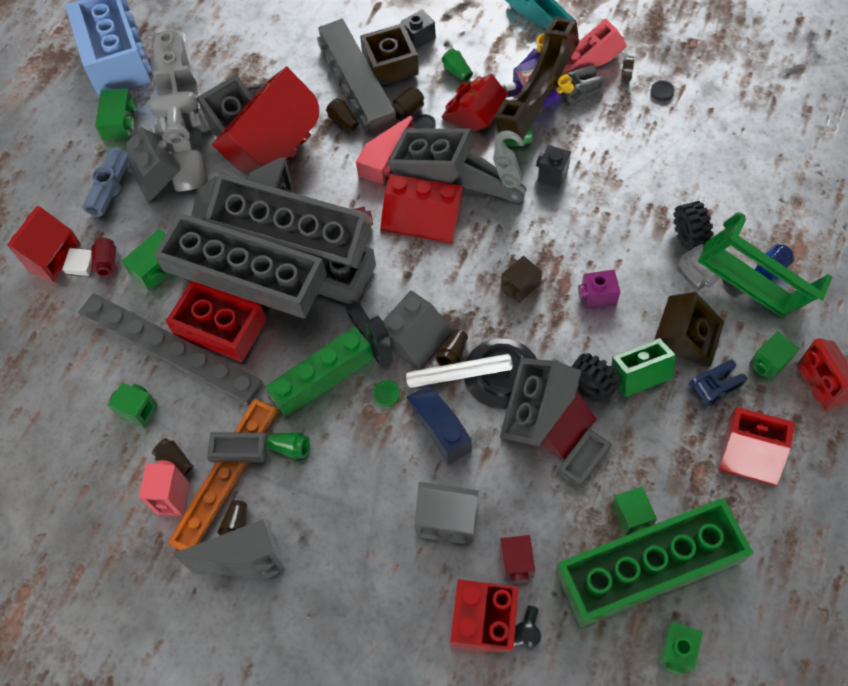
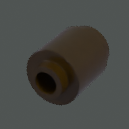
M409 87L393 100L392 106L399 121L409 116L411 117L424 106L423 100L425 98L419 89Z

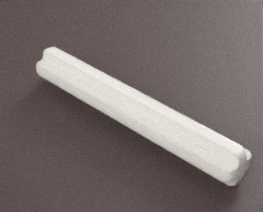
M509 354L410 371L406 373V381L408 386L412 388L508 371L512 369V359Z

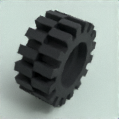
M700 201L677 206L673 214L676 218L673 219V222L676 224L675 232H678L677 238L678 240L681 239L680 244L688 251L704 247L706 242L714 236V232L711 231L713 228V224H710L711 216L707 215L708 209L704 208V204L700 203Z
M582 353L571 366L581 370L578 391L580 393L584 392L588 398L592 397L593 401L608 402L621 385L622 380L619 378V373L614 372L615 368L612 365L608 366L606 364L607 361L604 359L601 361L596 355L592 357L590 353Z

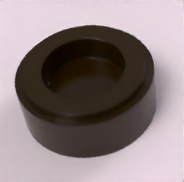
M625 56L623 59V80L632 79L634 56Z

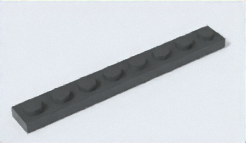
M95 293L90 296L78 311L82 318L248 406L263 386L261 379Z

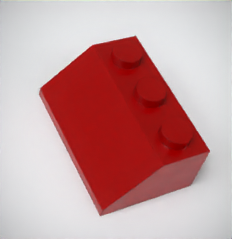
M390 174L384 193L380 231L453 243L463 205V186Z

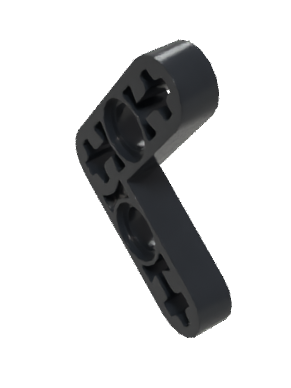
M358 301L346 306L345 309L351 322L371 345L372 355L378 365L383 368L392 363L394 360L390 336L382 319L378 315L369 319Z

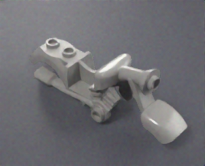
M169 30L157 33L153 38V54L150 60L158 96L149 101V106L153 115L158 117L157 124L154 125L155 133L162 136L165 142L173 145L175 153L172 155L180 171L172 178L175 191L179 192L200 188L208 182L203 156L199 151L192 149L189 139L190 134L186 129L182 115L189 114L192 127L200 128L202 133L208 132L210 128L197 100L199 96L198 83L189 64L186 46L187 36L181 30Z

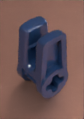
M733 359L709 371L698 374L688 383L689 387L692 390L695 389L703 399L701 403L704 407L713 405L722 397L742 387L748 380L746 375L741 373L735 377H730L725 382L719 381L724 377L727 378L735 369L736 363Z

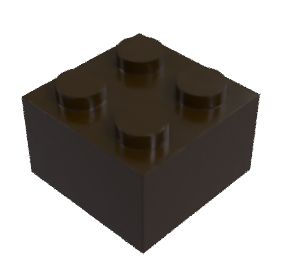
M403 23L360 35L362 53L380 85L419 74L418 54Z

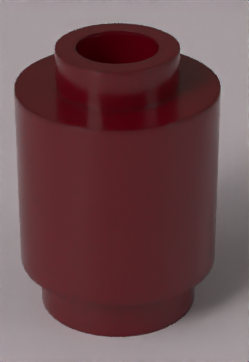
M109 238L96 239L91 246L90 268L98 276L107 277L117 271V247L115 242Z

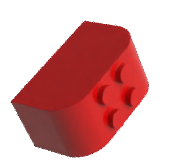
M286 66L268 79L212 143V146L240 172L247 175L280 157L290 161L298 152L295 148L299 144H304L311 137L309 131L318 121L320 110L317 98Z

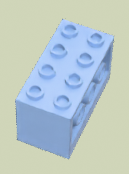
M78 0L65 4L83 67L99 98L101 90L132 89L151 83L148 73H151L152 69L148 59H143L147 55L143 44L140 43L142 40L137 28H135L137 25L134 17L130 12H127L130 9L126 0Z

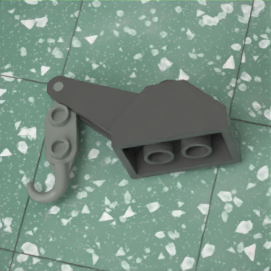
M405 128L388 161V165L395 175L448 184L452 183L497 196L513 203H521L527 190L521 184L523 176L514 152L506 147L504 140H515L519 146H523L524 142L518 134L511 131H502L494 139L495 152L493 160L495 166L470 150L474 142L471 129Z

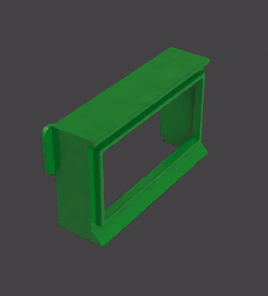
M740 212L735 213L724 221L723 226L725 229L706 242L697 262L783 319L787 314L817 299L823 301L833 278L827 274L810 284L741 238L739 234L746 218ZM729 246L734 247L796 290L790 294L725 249Z

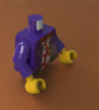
M545 33L537 37L536 43L538 47L533 48L526 58L513 69V81L503 85V88L509 94L507 98L518 95L529 80L540 57L546 37ZM568 74L560 76L542 107H548L552 103L559 102L562 92L571 93L573 91L574 85L571 83L572 79Z

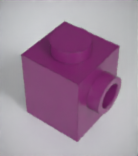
M615 269L583 274L582 284L578 285L580 300H584L586 309L617 305L621 291Z

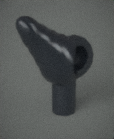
M528 605L523 621L515 625L513 648L522 646L533 648L541 641L540 630L535 625L539 612L537 607Z

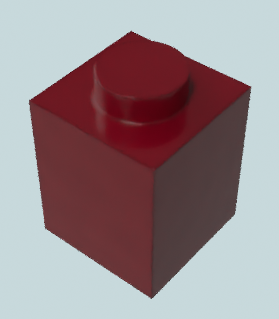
M530 535L500 538L499 546L504 581L511 580L512 584L529 582V578H533L536 571Z

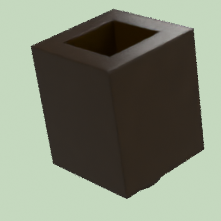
M523 255L502 273L501 289L507 297H513L520 303L541 285L542 271Z

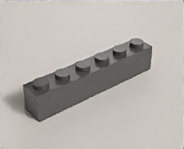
M343 18L319 26L320 37H317L318 45L321 51L325 50L329 66H334L333 71L337 81H342V89L345 96H350L353 111L360 114L359 120L363 129L367 128L372 137L397 124L396 112Z

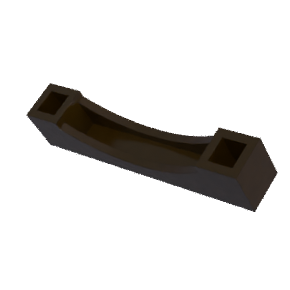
M554 17L545 32L544 45L529 80L512 100L504 99L494 116L498 133L511 131L518 134L522 140L524 139L580 43L577 21L575 19Z

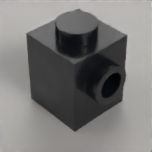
M423 9L401 20L415 50L436 39L435 21Z
M548 144L545 152L540 153L537 158L536 167L539 168L538 181L560 188L569 170L571 151Z

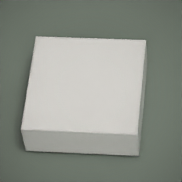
M69 248L62 269L65 274L89 276L91 272V250Z

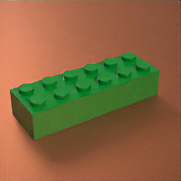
M723 497L558 562L555 572L580 628L741 564L754 552Z

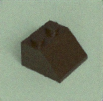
M697 292L671 295L668 297L654 340L660 338L676 357L708 367L712 365L724 321Z

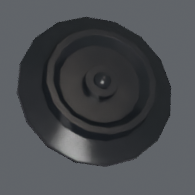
M495 338L482 342L471 351L466 360L471 361L505 354L511 356L513 365L511 370L464 378L467 389L474 398L491 408H508L521 358L537 359L536 355L526 345L513 339Z

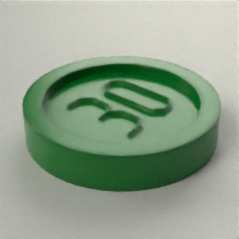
M384 380L374 387L373 397L378 405L390 407L398 402L400 390L393 381Z

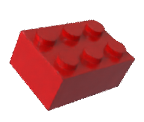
M190 281L166 319V323L174 335L241 363L267 321L261 305L194 281Z

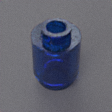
M774 244L765 253L786 268L794 262L793 252L786 245ZM759 264L755 267L757 272L769 280L778 279L777 276Z

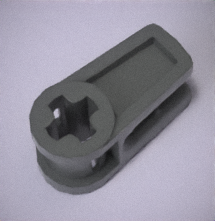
M595 65L564 73L571 77V83L574 85L571 93H565L569 103H575L584 97L602 90L605 84V78L602 75L596 76L597 68Z

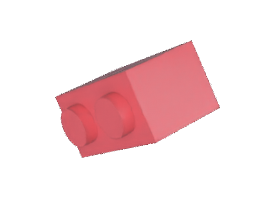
M157 461V464L146 463L139 498L155 514L184 516L190 483L172 462Z

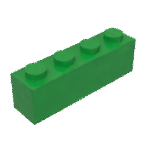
M355 326L266 385L265 388L270 399L284 418H288L373 359L371 345Z

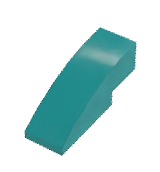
M505 0L525 18L545 29H548L554 17L574 19L555 0Z

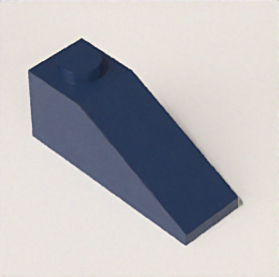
M430 384L407 396L408 402L447 465L472 452V439L458 417Z

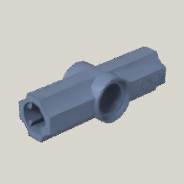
M113 147L109 151L103 165L95 169L92 174L94 183L82 208L94 217L100 218L101 215H104L112 197H115L121 191L120 180L129 164L128 153L121 148Z

